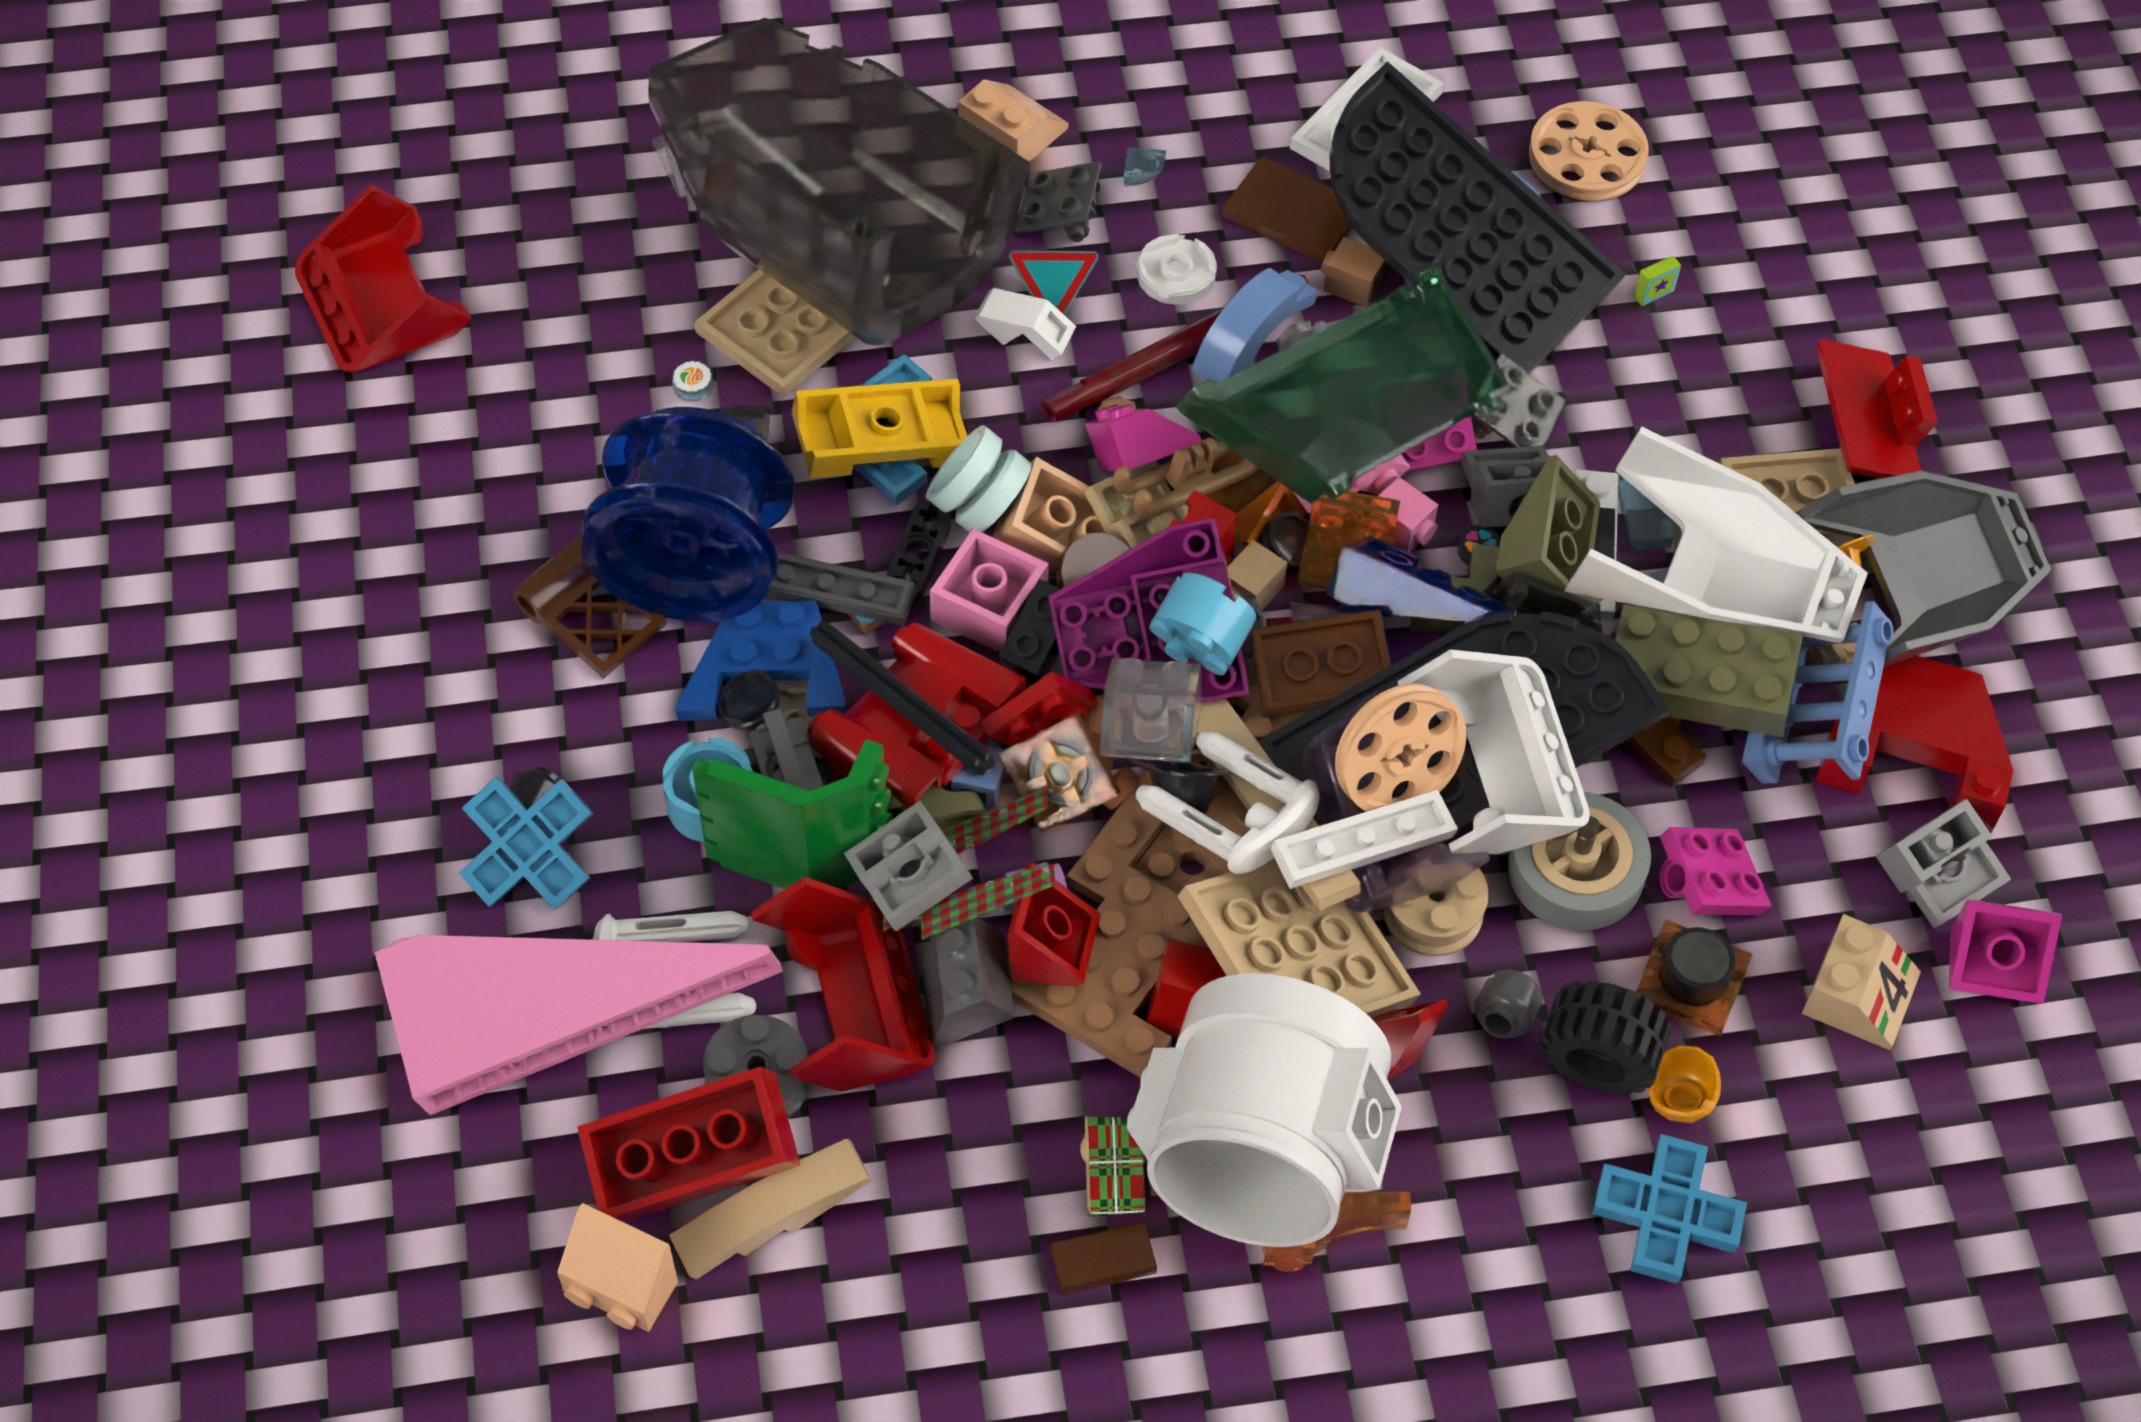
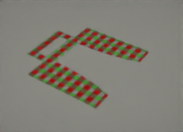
M1045 787L943 830V833L957 854H960L1011 829L1047 808V788ZM1054 864L998 878L944 898L920 915L922 940L1056 885ZM883 915V930L885 931L892 928V926Z

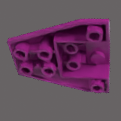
M1215 517L1170 526L1048 597L1065 678L1084 687L1199 702H1210L1250 694L1243 644L1225 674L1217 675L1207 670L1195 659H1189L1187 663H1182L1171 658L1164 651L1166 643L1149 629L1152 619L1178 576L1181 579L1183 573L1199 574L1226 586L1222 594L1234 602L1227 562Z

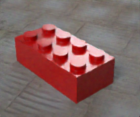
M762 1067L738 1073L577 1126L597 1208L599 1211L624 1223L801 1166L776 1072Z

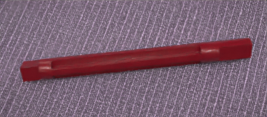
M1299 274L1306 280V283H1308L1306 275ZM1223 309L1081 379L1079 383L1041 401L1046 418L1050 421L1058 422L1197 354L1209 329Z

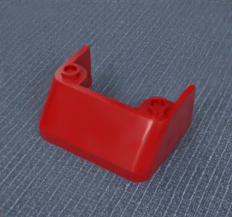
M804 876L751 912L753 921L785 932L788 954L796 963L818 972L834 1036V1041L788 1069L790 1078L837 1091H847L915 1075L934 1063L935 1050L902 928L896 932L893 928L883 930L886 928V923H883L885 916L874 900Z

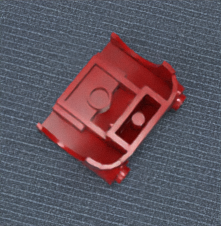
M917 622L911 623L908 627H901L893 637L891 647L894 649L893 655L896 661L888 670L983 745L990 737L987 735L981 721L1026 690L1025 677ZM870 689L845 714L834 709L819 712L811 720L807 730L808 735H810L809 744L827 761L833 782L848 777L866 739L882 744L884 748V763L889 766L886 789L891 791V794L901 802L906 810L919 802L921 795L931 785L937 788L940 786L945 787L964 766L963 763Z

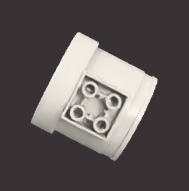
M1263 973L1229 975L1207 983L1194 994L1190 1001L1176 1047L1153 1048L1148 1066L1141 1075V1087L1135 1105L1128 1114L1127 1130L1148 1160L1147 1174L1153 1189L1171 1209L1188 1221L1212 1233L1239 1242L1269 1247H1292L1309 1244L1325 1237L1337 1222L1340 1203L1346 1189H1380L1402 1108L1387 1081L1391 1065L1390 1046L1381 1029L1365 1012L1345 998L1312 983L1291 977Z

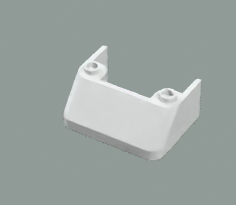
M1449 650L1397 681L1399 686L1404 684H1424L1434 687L1458 707L1465 721L1466 734L1490 808H1485L1475 815L1473 831L1449 843L1451 853L1501 854L1569 834L1588 823L1590 817L1588 804L1545 676L1534 661L1526 657ZM1445 711L1436 713V716L1441 721L1444 718Z

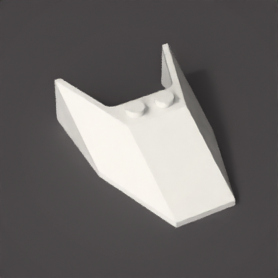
M1641 427L1615 471L1681 528L1682 535L1664 581L1661 583L1590 548L1568 582L1564 592L1841 643L1845 638L1868 573L1762 484Z

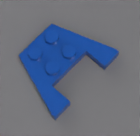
M816 600L731 603L676 705L675 712L678 720H718L717 699L722 690L723 683L749 670L764 671L773 681L809 680L806 710L809 717H814L819 712H826L829 709L845 714L848 711V706L834 660L812 643V636H810L812 627H817L822 621Z

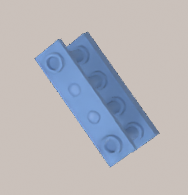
M1874 601L1865 602L1861 624L1849 625L1845 638L1841 642H1857L1852 663L1804 666L1807 650L1811 646L1841 643L1809 637L1802 638L1800 660L1784 738L1750 731L1748 733L1742 763L1761 784L1778 783L1781 766L1784 765L1785 761L1834 759L1851 780L1860 779L1863 762L1867 760L1869 755L1868 738L1888 644L1893 640V625ZM1848 681L1844 701L1795 704L1798 689L1802 684ZM1840 720L1837 737L1834 741L1787 743L1789 730L1794 722Z

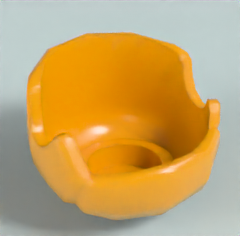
M1685 1045L1665 1050L1655 1082L1651 1088H1648L1650 1103L1657 1113L1670 1121L1694 1123L1709 1115L1716 1107L1721 1092V1075L1714 1057L1701 1048Z

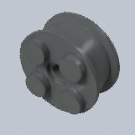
M748 1015L734 1019L722 1026L713 1035L706 1047L703 1058L705 1084L757 1067L776 1072L789 1119L800 1109L809 1090L808 1082L790 1078L788 1070L808 1057L806 1045L802 1037L792 1026L778 1018L767 1015Z

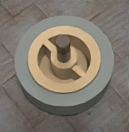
M1584 792L1590 813L1589 821L1586 825L1569 834L1511 850L1508 857L1510 883L1522 904L1535 916L1551 925L1577 931L1604 928L1625 917L1636 905L1641 895L1651 863L1650 844L1638 820L1617 802L1590 792Z

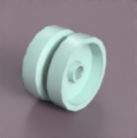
M983 425L971 432L950 454L933 478L926 493V499L945 513L957 508L955 522L969 533L972 529L983 533L1004 513L1025 484L1032 463L1016 450L1010 449L1001 453L1002 439Z

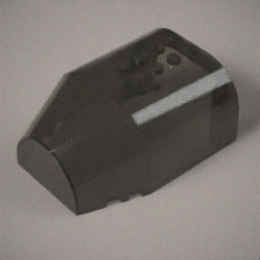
M764 17L650 68L648 98L652 113L709 234L862 342L869 345L889 343L955 307L982 283L1003 253L1016 223L1030 162L882 64L866 58L862 66L843 59V48L833 45L830 48V53L808 45L810 35Z

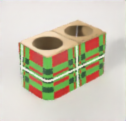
M1085 1116V1139L1088 1137L1089 1163L1086 1161L1087 1212H1091L1088 1215L1089 1217L1145 1212L1144 1154L1127 1130L1128 1117Z

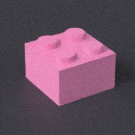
M972 529L930 590L931 621L1000 653L1038 580L1041 579L1049 583V563L978 530Z

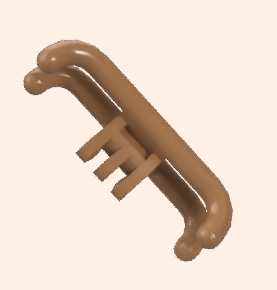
M1239 417L1234 421L1228 434L1216 442L1210 437L1202 440L1200 444L1195 443L1188 446L1187 450L1184 448L1174 453L1172 461L1131 477V472L1127 467H1118L1114 472L1113 486L1120 494H1135L1133 508L1140 517H1156L1185 505L1193 490L1206 496L1249 477L1265 462L1270 452V444L1264 439L1258 440L1250 454L1243 461L1213 474L1211 470L1214 461L1234 451L1243 442L1249 431L1250 423L1248 419ZM1165 481H1168L1175 489L1153 500L1150 492L1146 490Z

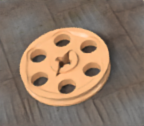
M1590 101L1570 102L1546 112L1534 126L1529 145L1530 164L1538 178L1555 192L1583 201L1609 200L1630 191L1643 176L1649 153L1646 135L1633 118L1610 105ZM1563 120L1570 121L1576 125V128L1566 130L1560 128L1557 123ZM1600 121L1610 122L1614 125L1615 129L1602 130L1596 126V123ZM1549 145L1557 148L1559 153L1549 155L1543 153L1539 148ZM1630 147L1637 154L1635 156H1625L1618 149ZM1566 171H1572L1579 174L1581 179L1570 181L1561 174ZM1613 172L1621 179L1610 182L1602 178L1601 174Z
M1404 684L1390 688L1375 696L1354 715L1339 741L1335 757V772L1341 789L1358 807L1366 812L1435 790L1440 792L1455 774L1464 754L1466 726L1463 715L1458 707L1443 693L1434 687L1424 684ZM1410 702L1407 714L1398 720H1394L1393 717L1396 709L1401 704ZM1445 711L1442 722L1435 728L1428 729L1430 719L1436 713ZM1369 733H1375L1371 745L1366 749L1358 750L1360 740ZM1442 750L1443 756L1440 762L1434 767L1427 768L1430 757ZM1374 772L1372 782L1364 789L1358 790L1359 780L1367 773ZM1403 781H1409L1406 791L1401 796L1392 798L1395 787Z

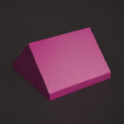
M1967 899L1950 929L1949 988L2044 1004L2062 920L2061 913Z

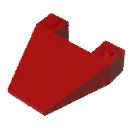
M1917 655L1884 666L1868 738L1869 755L1867 760L1863 762L1860 779L1851 780L1834 759H1821L1815 782L1859 794L1871 769L1875 751L1957 774L1950 808L1967 799L1991 834L2006 807L2014 770L1983 675ZM1835 720L1827 741L1836 740L1840 720Z

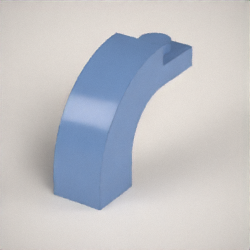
M1269 267L1244 285L1221 311L1204 338L1191 370L1221 392L1246 381L1253 361L1269 334L1286 318L1314 305L1319 291L1306 283L1302 276L1289 270L1279 274Z

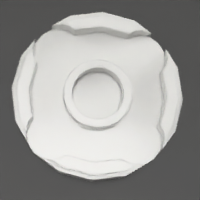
M1171 234L1160 236L1145 245L1142 249V254L1138 258L1136 275L1140 287L1149 297L1166 304L1182 305L1194 303L1209 293L1215 283L1217 262L1214 253L1204 242L1195 239V242L1185 239V235Z

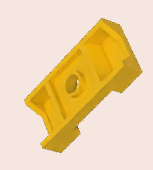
M958 378L800 390L795 393L792 407L793 420L810 478L851 475L854 464L925 458L930 459L932 468H939L967 437L960 414V383ZM879 418H887L890 422L896 424V426L884 427L880 425L876 420Z

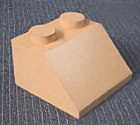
M984 79L958 101L959 134L1016 172H1019L1068 129V122L1008 84Z
M584 1203L580 1205L557 1272L563 1291H565L564 1296L582 1308L589 1309L593 1305L608 1312L607 1317L625 1329L632 1330L634 1326H637L649 1332L678 1283L670 1245Z

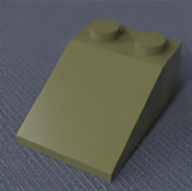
M1558 455L1550 456L1502 534L1499 554L1496 558V572L1537 614H1541L1542 611L1559 614L1586 607L1587 596L1564 592L1590 548L1594 550L1600 510L1599 500Z

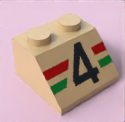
M1843 914L1830 941L1802 1014L1882 1048L1891 1050L1921 971L1888 932Z

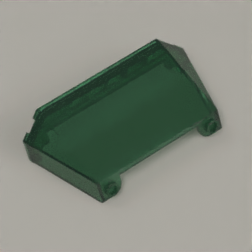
M1436 264L1422 271L1419 274L1420 277L1407 288L1404 285L1398 287L1387 298L1219 383L1217 380L1212 382L1209 379L1193 387L1175 406L1181 414L1311 504L1326 495L1330 501L1337 499L1353 488L1350 483L1353 480L1476 413L1480 419L1488 416L1502 406L1499 398L1511 390V387L1446 282L1442 270Z

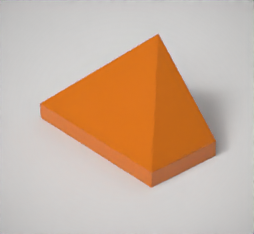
M1284 480L1274 483L1237 512L1236 531L1241 543L1245 547L1252 540L1262 545L1261 533L1264 526L1279 514L1293 512L1303 517L1306 514L1307 510Z

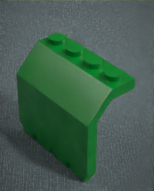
M867 739L848 777L811 791L714 758L712 762L698 760L692 766L707 857L720 862V867L783 889L788 888L804 876L836 888H842L860 881L844 853L892 820V813H889L887 808L891 791L886 789L889 766L884 763V748L882 744Z

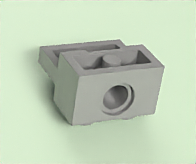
M1967 799L1942 812L1876 855V858L1899 892L1902 894L1907 890L1909 891L1934 929L1958 915L1967 899L1979 901L2011 880L1986 842L1992 838V835ZM1955 859L1958 860V864L1941 875H1937L1938 872L1943 870L1942 867Z
M921 801L844 853L857 876L870 892L895 932L973 879L961 858Z

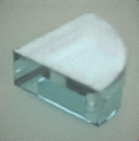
M1127 147L1124 186L1140 185L1154 179L1165 165L1166 150Z

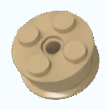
M1434 847L1419 854L1418 858L1390 872L1383 902L1385 923L1399 943L1416 953L1428 956H1444L1458 952L1468 946L1480 931L1488 903L1487 882L1477 864L1463 853H1451L1450 848Z

